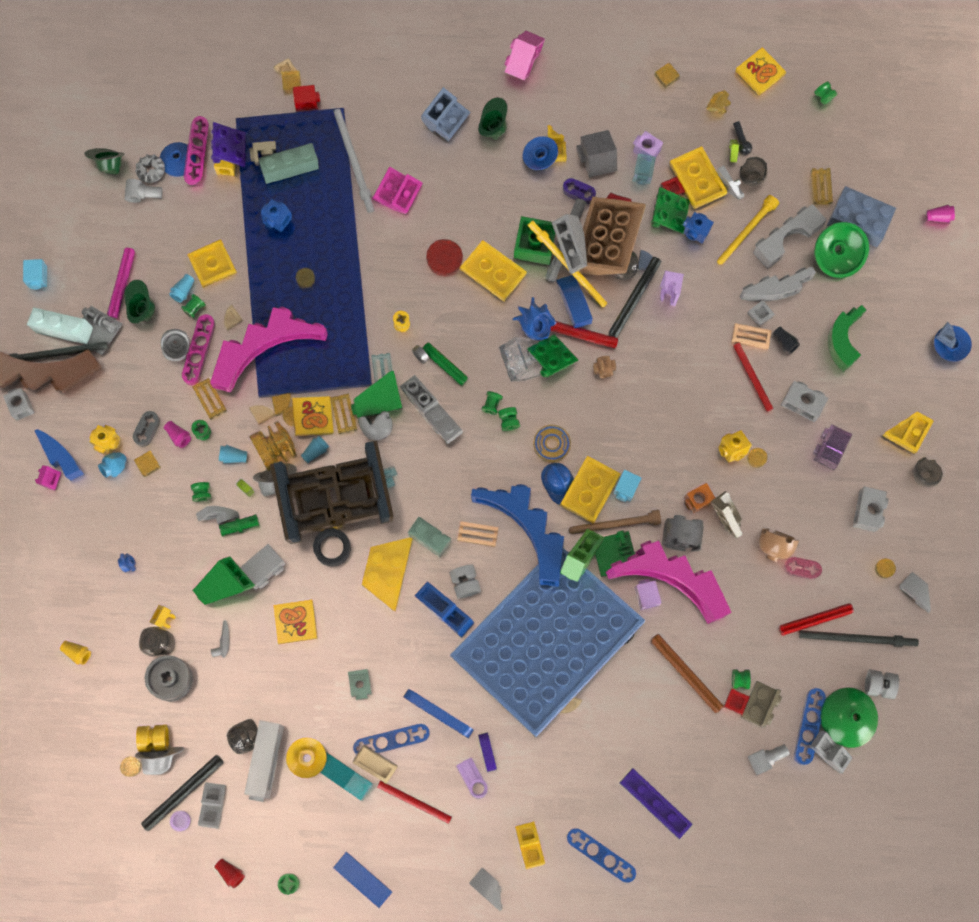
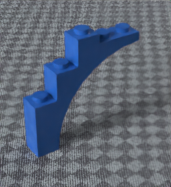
M517 484L516 486H511V493H507L506 490L502 489L488 491L487 488L483 487L472 489L471 499L473 503L487 505L503 512L525 531L537 554L539 584L559 587L564 536L555 532L546 534L548 518L546 511L540 508L529 510L531 488L523 484Z

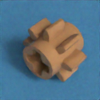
M610 356L598 357L596 359L597 363H593L594 374H599L600 378L613 376V371H616L617 368L615 359L611 360Z

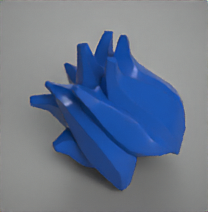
M532 297L530 308L518 306L522 315H518L512 318V320L520 322L522 330L530 339H547L551 326H554L557 322L550 314L547 304L538 307L534 297Z

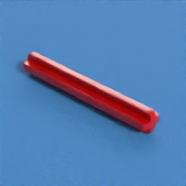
M556 321L557 323L551 326V331L613 349L618 344V338L580 327L573 328V325Z
M851 603L782 624L779 626V631L784 636L852 614L854 608Z

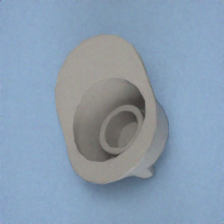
M284 463L287 466L288 474H293L297 471L295 465ZM271 468L253 476V479L259 483L263 496L275 494Z
M171 747L167 751L151 750V752H138L135 754V757L141 759L144 774L159 775L168 771L171 767L173 755L182 752L184 747Z

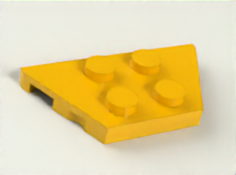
M410 537L370 547L361 584L395 612L413 538Z

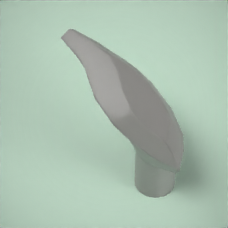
M224 620L222 626L220 647L211 649L212 657L222 655L225 658L228 653L230 640L226 620Z

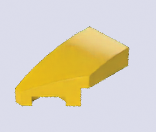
M547 125V137L553 139L558 147V156L555 162H565L567 155L564 136L554 131L551 125Z

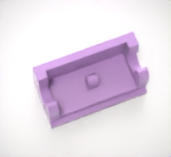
M670 271L664 272L660 287H662L660 300L662 302L665 298L664 295L669 294L671 296L670 305L676 306L684 274Z

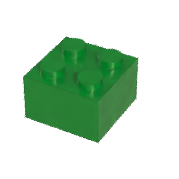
M521 216L513 259L550 265L552 252L543 242L540 243L536 238L537 235L528 227V224L533 220L542 231L545 230L549 234L550 240L554 243L556 233L552 222Z

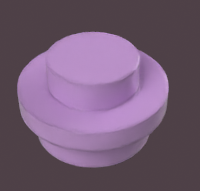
M176 811L170 818V825L175 831L186 830L191 822L189 814L185 811Z

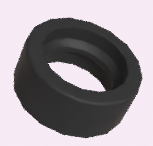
M325 529L315 537L313 551L318 561L330 567L338 566L349 557L351 551L350 541L346 534L339 529ZM329 536L338 537L343 543V551L340 556L332 559L325 557L320 548L322 541Z

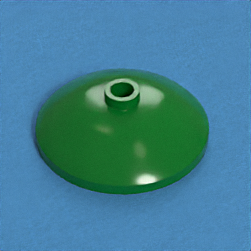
M837 222L825 228L818 236L814 247V256L818 267L825 274L835 278H845L857 273L864 266L869 254V241L866 234L860 227L849 222ZM839 245V250L835 251V247Z
M851 687L840 688L832 692L825 699L821 709V723L824 731L828 733L836 744L846 748H855L866 744L874 736L878 726V712L874 702L865 692ZM854 714L857 715V720H856V721H855L854 718H853V715H854Z

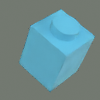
M42 259L23 260V282L30 289L37 290L41 289V287H47V265Z
M624 470L613 494L620 501L631 502L642 478Z

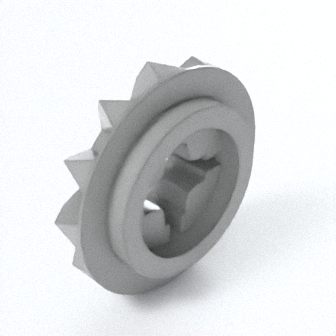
M146 154L145 157L140 158L139 162L136 163L135 172L143 182L153 183L163 176L165 165L162 159L155 154ZM150 164H152L153 168L155 169H150L147 173V169L145 167L150 166Z

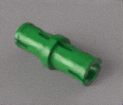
M257 514L242 519L238 517L235 518V521L220 524L219 529L223 537L238 531L242 533L243 530L260 526Z

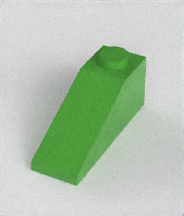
M587 528L567 555L560 573L568 579L578 582L605 537Z

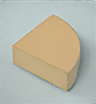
M289 58L273 66L274 70L281 76L294 77L298 75V71Z
M233 305L227 308L224 316V325L227 331L243 321Z
M255 405L249 407L259 425L275 416V413L266 406Z
M574 697L560 713L574 711L581 704L582 699Z

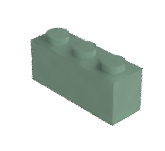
M312 143L258 158L266 184L319 169Z

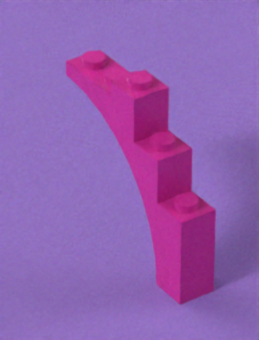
M273 307L267 328L259 323L254 325L248 324L242 345L236 340H223L210 384L214 389L232 393L235 383L244 368L256 356L268 348L295 339L326 341L327 330L319 323H313L312 325L302 319L296 318L293 320L292 312L285 307H279V309Z
M651 540L640 545L641 548L635 552L636 554L627 558L628 561L624 563L621 560L611 564V569L606 572L608 579L626 575H642L667 582L691 599L702 613L707 624L732 613L712 570L705 573L704 570L693 573L685 555L679 558L675 555L667 559L659 540L653 543Z

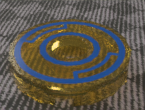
M558 425L543 426L534 436V452L545 462H559L570 451V436L565 429ZM550 439L555 440L557 447L549 448L547 441Z

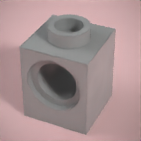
M22 388L11 389L8 391V394L3 395L10 414L15 420H20L34 413L29 398ZM19 399H22L21 404L15 406V402Z

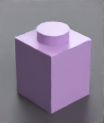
M644 579L638 581L639 584L635 586V592L640 610L659 606L661 599L656 580Z

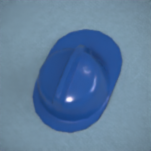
M561 463L548 464L541 472L542 483L553 502L560 505L574 480L572 473Z

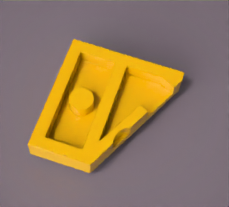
M917 411L893 428L887 430L883 436L915 454L934 420Z

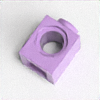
M645 131L642 136L638 135L634 140L633 152L651 164L660 153L663 142ZM643 145H649L650 148H645Z

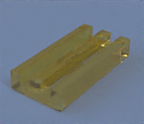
M812 168L813 205L832 204L831 169L819 168V170H816V168ZM816 174H819L821 200H818ZM824 174L826 176L827 200L825 198Z
M209 378L192 386L210 420L214 419L213 417L219 416L222 412H227L217 391L210 384ZM206 384L212 390L221 407L220 409H217L205 387ZM198 388H202L214 412H210Z
M349 393L330 397L339 435L353 430L358 431L351 409ZM345 398L347 400V405L352 422V426L350 427L348 425L346 412L342 400ZM337 400H339L345 428H341L335 403Z

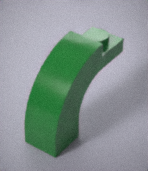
M863 305L857 309L853 307L847 314L843 311L832 324L828 334L830 356L843 373L861 356L851 345L848 331L849 327L867 311Z

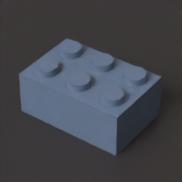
M845 186L826 226L837 222L855 224L864 231L869 244L878 247L886 234L896 207Z

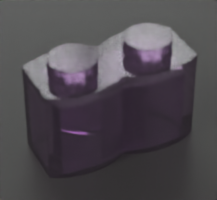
M833 424L829 428L825 427L820 437L823 441L821 445L817 444L813 451L815 455L814 461L835 470L841 461L852 434Z

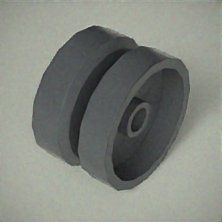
M160 656L153 660L146 669L145 685L152 695L161 700L169 702L178 701L187 696L192 689L194 679L191 668L187 663L175 656ZM169 676L172 677L171 681L167 680Z

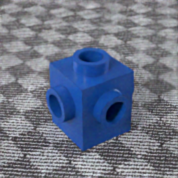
M271 199L261 210L263 223L271 229L274 227L280 232L284 230L292 219L290 210L280 201L276 202Z
M694 212L692 217L688 216L683 224L685 227L683 234L688 239L696 240L703 244L714 222L709 220L706 215Z

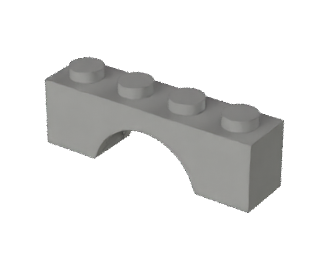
M813 204L808 208L806 206L801 208L797 212L798 215L796 217H789L783 223L784 226L780 229L776 227L770 232L768 238H762L755 244L756 248L753 253L767 269L783 257L785 253L783 239L791 234H802L811 237L824 226L827 219Z

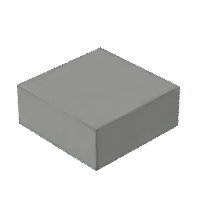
M763 300L748 311V315L759 327L775 315Z

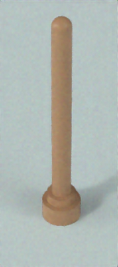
M659 509L651 510L648 515L572 526L569 528V533H583L587 528L596 531L642 523L653 524V526L661 525V515Z

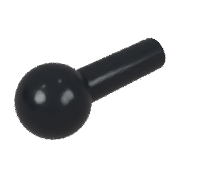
M737 121L733 123L740 143L738 151L742 155H749L753 149L752 144L746 140L741 123Z

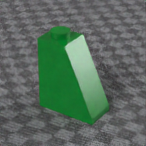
M394 370L388 372L353 399L354 404H351L353 415H357L359 419L360 417L377 415L384 411L390 412L403 409Z
M229 556L219 560L192 591L204 605L242 593L253 588L255 585Z

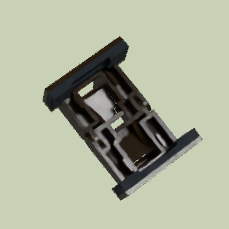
M377 441L365 443L366 458L338 463L336 467L329 465L288 474L287 466L282 461L270 464L285 541L289 544L302 542L301 534L379 517L381 524L393 521L394 515ZM335 489L338 502L332 503L330 490ZM293 499H296L299 515L295 513Z

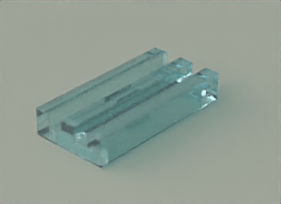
M382 353L376 356L375 354L371 355L375 382L378 381L376 360H380L382 377L385 375L383 359H387L389 372L392 371L390 353L384 355Z

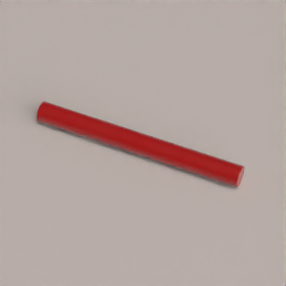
M735 344L733 347L766 411L773 410L774 408L741 344Z
M381 780L377 786L378 789L447 824L452 819V816Z

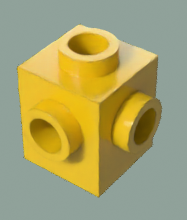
M97 425L89 437V442L94 446L93 449L102 454L104 452L113 453L120 439L115 432L116 429L108 425L104 427Z
M742 430L733 434L728 433L721 438L718 449L721 456L725 457L729 463L744 458L752 444Z

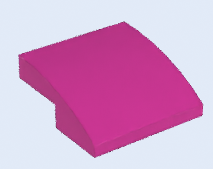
M389 167L372 199L390 209L407 214L423 183L409 174L405 176Z

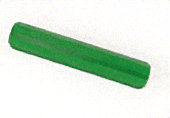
M429 342L423 346L422 349L435 363L460 385L465 384L468 377Z

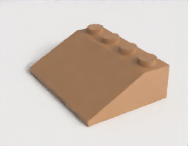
M592 197L583 226L587 266L579 270L580 273L596 276L627 272L646 204Z

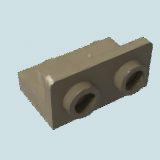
M275 141L253 143V148H249L251 162L255 161V165L259 166L258 155L262 154V157L276 153Z
M724 491L713 499L711 503L725 530L735 538H738L743 534L740 529L742 518L729 493Z
M756 681L741 718L761 728L770 725L774 714H772L774 706L778 707L782 696H780L781 690L771 688Z

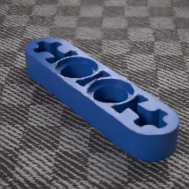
M819 688L809 690L805 698L794 751V759L800 765H807L814 758L815 751L812 748H806L805 754L808 755V759H804V761H802L799 753L804 751V746L801 747L800 744L811 745L819 733L821 709L826 699L824 691ZM816 692L818 697H821L815 704V707L819 706V710L808 707L814 704V698H811V695H814ZM809 711L816 713L817 719L815 722L807 720V713ZM806 730L813 734V739L810 742H806L803 739V732Z
M408 689L404 694L403 698L469 739L474 729L411 689Z
M416 724L360 738L354 743L353 750L357 755L359 752L357 747L360 746V743L363 742L364 745L370 744L369 740L373 739L375 752L382 753L424 742L429 738L430 731L426 725ZM419 727L422 730H426L427 733L424 734V738L420 739L419 736H414V741L410 742L408 730L412 729V733L418 732ZM399 732H404L407 735V740L403 744L396 741V735ZM380 737H385L388 741L387 746L383 749L378 748L376 745V741Z
M578 828L571 829L568 832L567 841L576 850L625 883L632 882L635 879L636 870L627 861ZM579 832V838L585 841L586 837L589 839L585 843L583 850L579 848L582 845L580 842H572V833L576 834ZM591 843L598 846V853L594 856L587 852V847ZM612 855L615 858V865L613 867H607L604 864L606 856ZM619 861L623 863L620 867L626 870L628 867L631 869V877L624 879V874L620 870H617V874L613 872L618 867Z

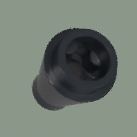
M781 326L773 332L784 352L791 354L800 346L798 338L784 330Z

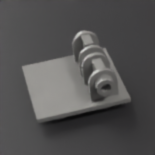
M92 306L88 309L85 307L82 310L84 315L82 319H85L93 327L88 344L107 341L109 345L123 324ZM106 349L97 350L96 352L102 355Z

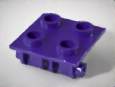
M213 122V129L211 130L213 134V140H211V159L213 163H220V160L245 166L246 132Z

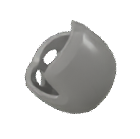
M179 329L167 330L161 338V349L164 357L170 361H181L186 357L190 346L187 333Z
M387 411L380 413L373 424L367 417H360L358 419L362 432L370 440H382L392 431V419Z

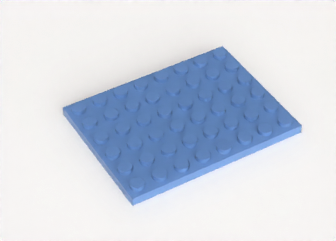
M564 548L561 569L563 567L567 555L569 554V552ZM538 564L450 656L528 731L537 737L645 623V619L588 569H586L578 582L568 579L560 573L558 587L539 584Z

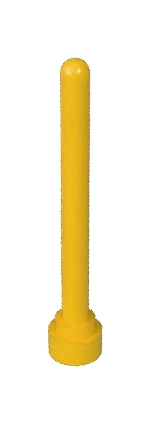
M768 195L763 200V207L717 259L718 264L722 265L768 211L771 212L778 207L780 203L777 198Z

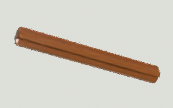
M656 634L651 639L652 644L715 713L722 710L723 704L660 634Z

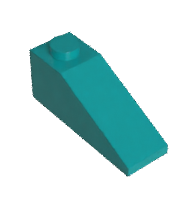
M326 752V764L320 773L360 801H363L373 783Z

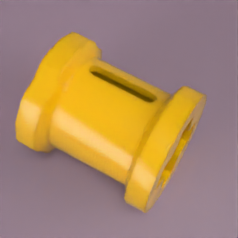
M400 310L393 315V325L396 331L406 332L409 329L410 318L407 312Z

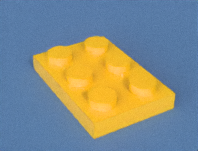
M702 146L670 160L669 165L682 184L685 194L694 209L727 195L724 184Z
M484 240L479 243L460 267L462 272L504 302L527 275V271Z
M587 456L560 506L594 524L621 473Z

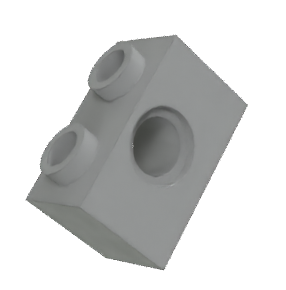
M794 381L781 406L815 422L819 418L828 397L821 391L808 388L803 382ZM801 397L808 398L809 403H804Z
M865 486L859 490L853 527L876 532L880 527H883L885 522L883 511L888 505L886 491ZM868 506L874 507L875 514L868 511Z

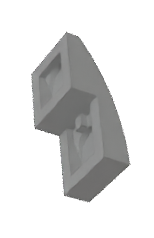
M820 730L810 745L826 763L839 773L843 774L852 760V756L842 745L836 744L825 731Z
M205 782L198 826L219 829L225 785Z

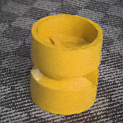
M167 724L155 725L154 728L138 726L136 730L137 751L139 753L151 752L153 748L155 751H167L169 749V729Z

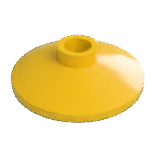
M305 737L296 740L291 744L286 754V763L289 770L300 778H312L318 775L326 764L325 748L319 741L313 738ZM307 754L311 756L309 762L304 761V756Z

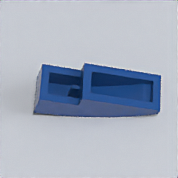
M570 275L557 279L556 283L573 328L592 324L593 318L576 278Z
M39 429L34 430L53 467L57 468L60 466L65 477L70 481L84 474L74 457L58 441Z
M428 581L414 595L461 638L474 624L467 614Z

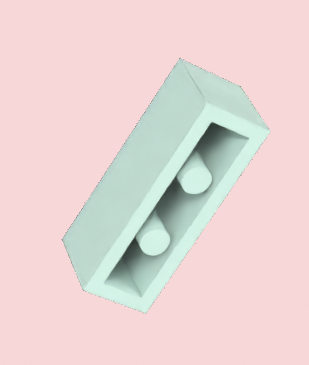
M34 307L27 323L35 333L81 344H88L93 327L85 319Z

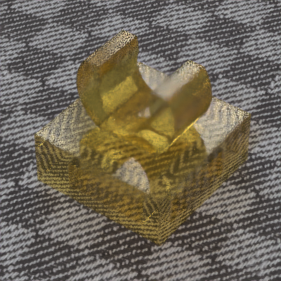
M725 90L714 93L706 108L710 112L726 113L727 110L723 106L731 105V102L728 100L730 94Z

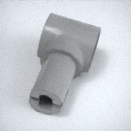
M137 179L126 180L124 198L126 201L137 203L141 199H145V197L162 199V187L146 186Z
M783 744L770 751L760 750L748 756V759L756 775L772 769V765L776 761L790 755L786 745Z

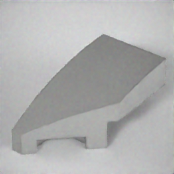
M725 166L719 167L716 172L727 192L739 200L744 198V193L739 188L741 184L740 179L733 181Z
M206 506L196 514L198 521L216 518L218 525L223 524L227 520L240 517L237 511L220 506Z
M912 572L900 584V589L912 597L918 606L929 613L931 608L928 584Z
M481 868L469 884L501 911V886L494 877Z

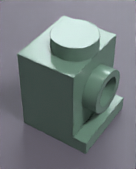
M368 669L348 672L351 697H356V700L367 699L368 695L372 694ZM358 681L363 682L362 688L356 687Z

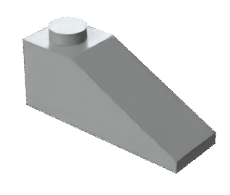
M566 214L553 221L552 225L569 272L573 274L587 266L585 237L579 217Z

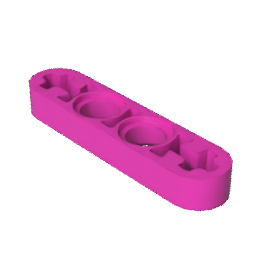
M203 116L195 117L190 125L184 169V180L189 185H196L202 177L209 123ZM198 122H200L201 126H203L200 130V133H197L199 127L197 125ZM194 138L200 139L201 142H202V145H201V146H196V145L193 143V139H194ZM197 155L200 162H192L190 156ZM193 168H196L194 170L195 179H191L192 177L190 175Z
M208 314L201 315L197 320L182 371V379L190 386L196 385L201 378L215 330V321ZM209 320L211 325L206 326V333H204V325L202 323H206ZM199 337L206 338V343L202 346L196 344V340ZM195 354L201 356V360L198 363L191 361L192 356ZM189 366L194 367L193 374L195 378H191V380L187 377L192 372V368Z

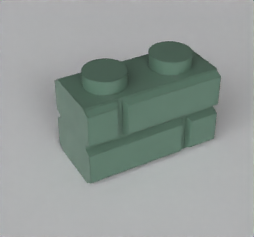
M421 517L417 518L408 531L409 537L438 557L443 555L451 543L450 537L442 534L440 530Z

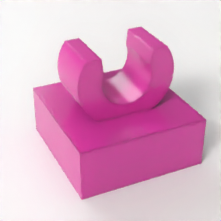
M42 465L41 469L38 470L40 472L38 479H35L36 484L50 490H55L61 472Z

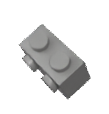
M267 544L240 568L254 583L255 586L253 588L256 590L258 587L261 589L267 585L268 579L271 576L280 574L284 570L283 566L285 563L272 547Z

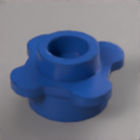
M123 553L120 554L118 565L123 572L135 571L136 563L134 558L128 553L125 555Z

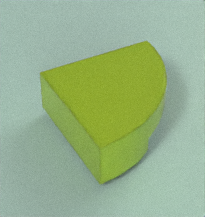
M731 139L729 142V148L731 149L729 159L730 162H737L739 143L736 139Z
M240 479L236 483L248 497L254 493V490L244 480Z

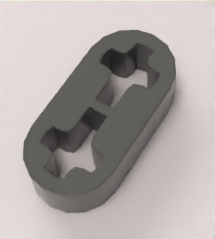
M147 411L142 415L133 433V440L138 446L145 447L152 441L160 424V418L155 412ZM153 416L155 422H151L148 426V422L146 421V419H151ZM145 432L146 440L142 439L140 442L138 436H142Z

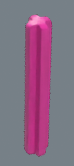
M129 247L124 249L107 315L112 318L118 317L135 254L134 249Z

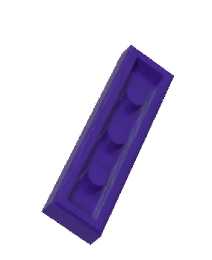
M634 768L619 782L678 839L693 825Z

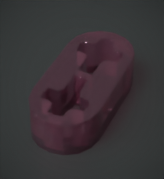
M791 557L784 563L785 572L791 576L813 580L822 573V567L816 561ZM795 562V565L801 567V569L796 568L792 571V567L789 564ZM814 566L817 572L811 575V571L805 570V568Z

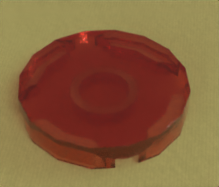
M441 239L430 245L427 250L426 261L432 272L448 276L457 272L461 267L463 253L459 245L454 241Z

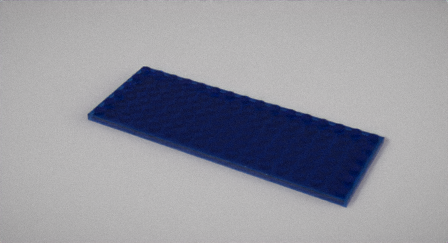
M344 108L235 118L236 129L246 132L245 166L239 165L252 325L259 323L267 328L273 307L278 309L279 307H285L292 312L293 320L298 318L306 321L308 324H322L328 333L326 341L295 339L270 347L256 356L259 398L368 387L372 385L350 159L333 112L336 109H340L346 125ZM275 141L276 153L312 143L319 169L266 184L260 163L259 166H256L255 161L251 162L249 148H253V143ZM271 199L276 202H282L291 212L292 219L282 232L274 227L271 229L263 223L261 210Z

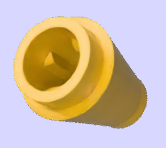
M67 640L60 646V651L77 665L86 664L91 656V651L86 646Z

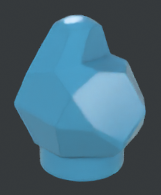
M120 452L107 454L102 459V463L98 465V468L104 477H116L124 470L127 458Z

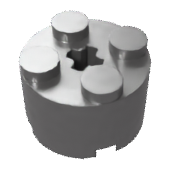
M674 515V519H666L662 545L665 544V547L679 551H685L688 548H692L691 552L701 550L704 530L702 520H685L686 517L682 515Z

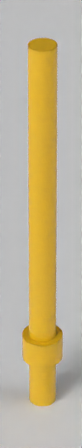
M532 220L528 227L537 235L536 238L540 243L543 242L569 271L563 253L550 240L549 234L545 230L542 231ZM579 271L572 274L602 308L607 305V301Z

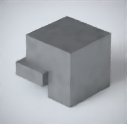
M609 130L580 136L581 145H577L576 149L581 163L585 162V168L589 177L617 171V148Z

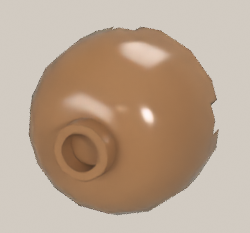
M763 527L759 537V547L762 552L767 554L766 558L778 562V559L790 558L796 551L800 540H795L794 537L776 530L773 533L769 532V528Z

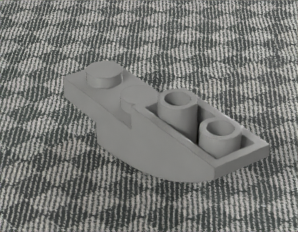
M804 267L796 271V274L792 276L786 275L779 280L776 275L773 277L766 276L755 285L751 283L745 286L740 298L741 300L761 302L762 300L773 301L793 296L801 291L802 283L811 280L816 272L813 267L808 269Z
M415 375L400 386L418 412L447 444L463 433L462 429Z

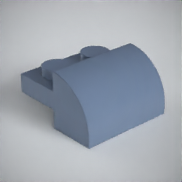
M443 87L423 112L421 119L430 131H436L449 141L471 112L458 103V98Z

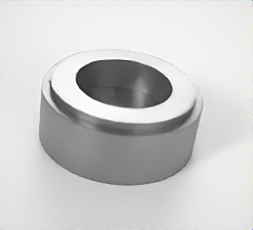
M419 345L412 349L413 354L421 363L429 360V356Z

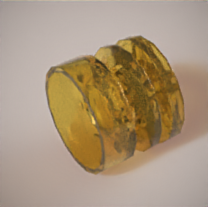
M279 421L274 422L278 431L273 432L269 425L267 426L268 436H265L261 430L249 436L268 472L271 470L270 464L278 462V456H281L285 462L289 461L285 454L288 451L292 458L297 457L295 445L289 433Z

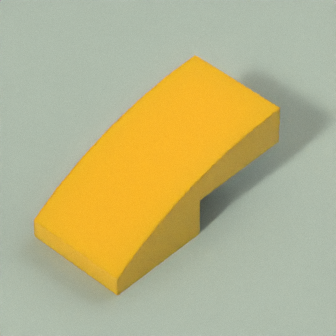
M535 822L515 826L525 869L545 865Z

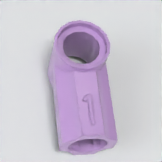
M469 758L456 767L470 794L474 798L480 799L487 794V784L483 780L473 759ZM477 783L484 786V791L481 794L473 792V786Z

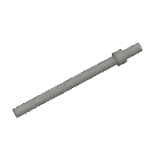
M336 109L333 112L360 188L361 200H364L367 212L371 213L375 210L371 201L370 189H367L341 110Z

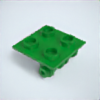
M659 187L658 194L656 195V204L654 205L655 209L653 210L654 215L651 220L652 226L659 228L662 225L683 234L685 229L683 224L687 218L690 204L689 199Z
M555 334L527 348L531 355L543 366L540 371L542 377H550L578 361V358Z
M622 530L618 531L617 534L605 536L595 554L601 577L607 576L606 572L611 569V564L620 560L624 563L628 561V557L635 555L629 531L624 532Z

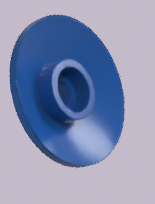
M536 137L524 147L523 161L533 170L546 169L557 159V144L549 137Z
M175 142L167 145L162 150L160 158L164 162L165 173L175 177L184 176L188 144ZM191 155V161L196 163V155Z
M952 325L956 338L954 347L951 349L936 339L941 329L935 335L934 347L940 357L947 361L956 362L968 356L972 348V341L969 334L963 328Z

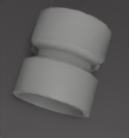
M465 565L449 572L452 583L456 584L454 589L457 599L466 598L481 592L478 580L474 579L476 577L474 565Z
M869 669L865 679V694L877 697L881 694L883 698L895 699L899 689V675L889 672L883 675L881 671Z

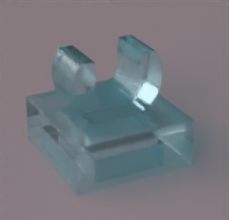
M391 466L384 469L388 488L395 486L392 476L397 475L395 467Z

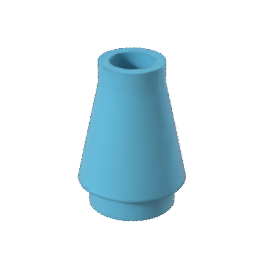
M185 274L170 289V297L180 303L186 300L195 281L194 278Z
M320 436L314 437L306 450L301 454V457L309 464L312 460L327 452L326 449L329 448V445Z
M229 445L220 447L219 461H223V463H246L247 451Z

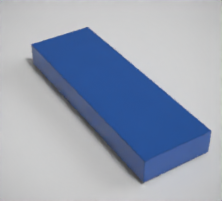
M345 852L333 867L378 908L392 894V891L348 852Z

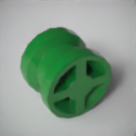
M827 81L820 85L814 91V94L820 97L822 104H826L835 98L837 92L832 90L830 82Z
M198 482L190 485L193 491V502L208 501L212 498L209 493V482Z
M733 669L732 688L738 689L743 687L744 689H750V670L739 671L738 669Z
M288 873L279 878L277 886L281 893L290 895L298 890L300 882L296 875Z

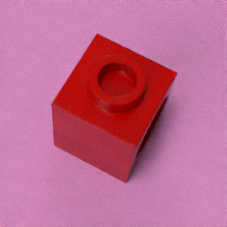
M315 85L293 87L296 112L318 110L317 103L320 102L319 91L316 92Z

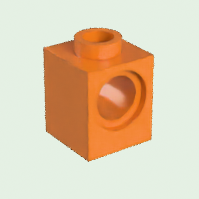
M705 483L688 492L684 497V503L689 511L692 510L694 514L711 505V501L716 497L708 484ZM694 496H701L703 503H697L694 500Z

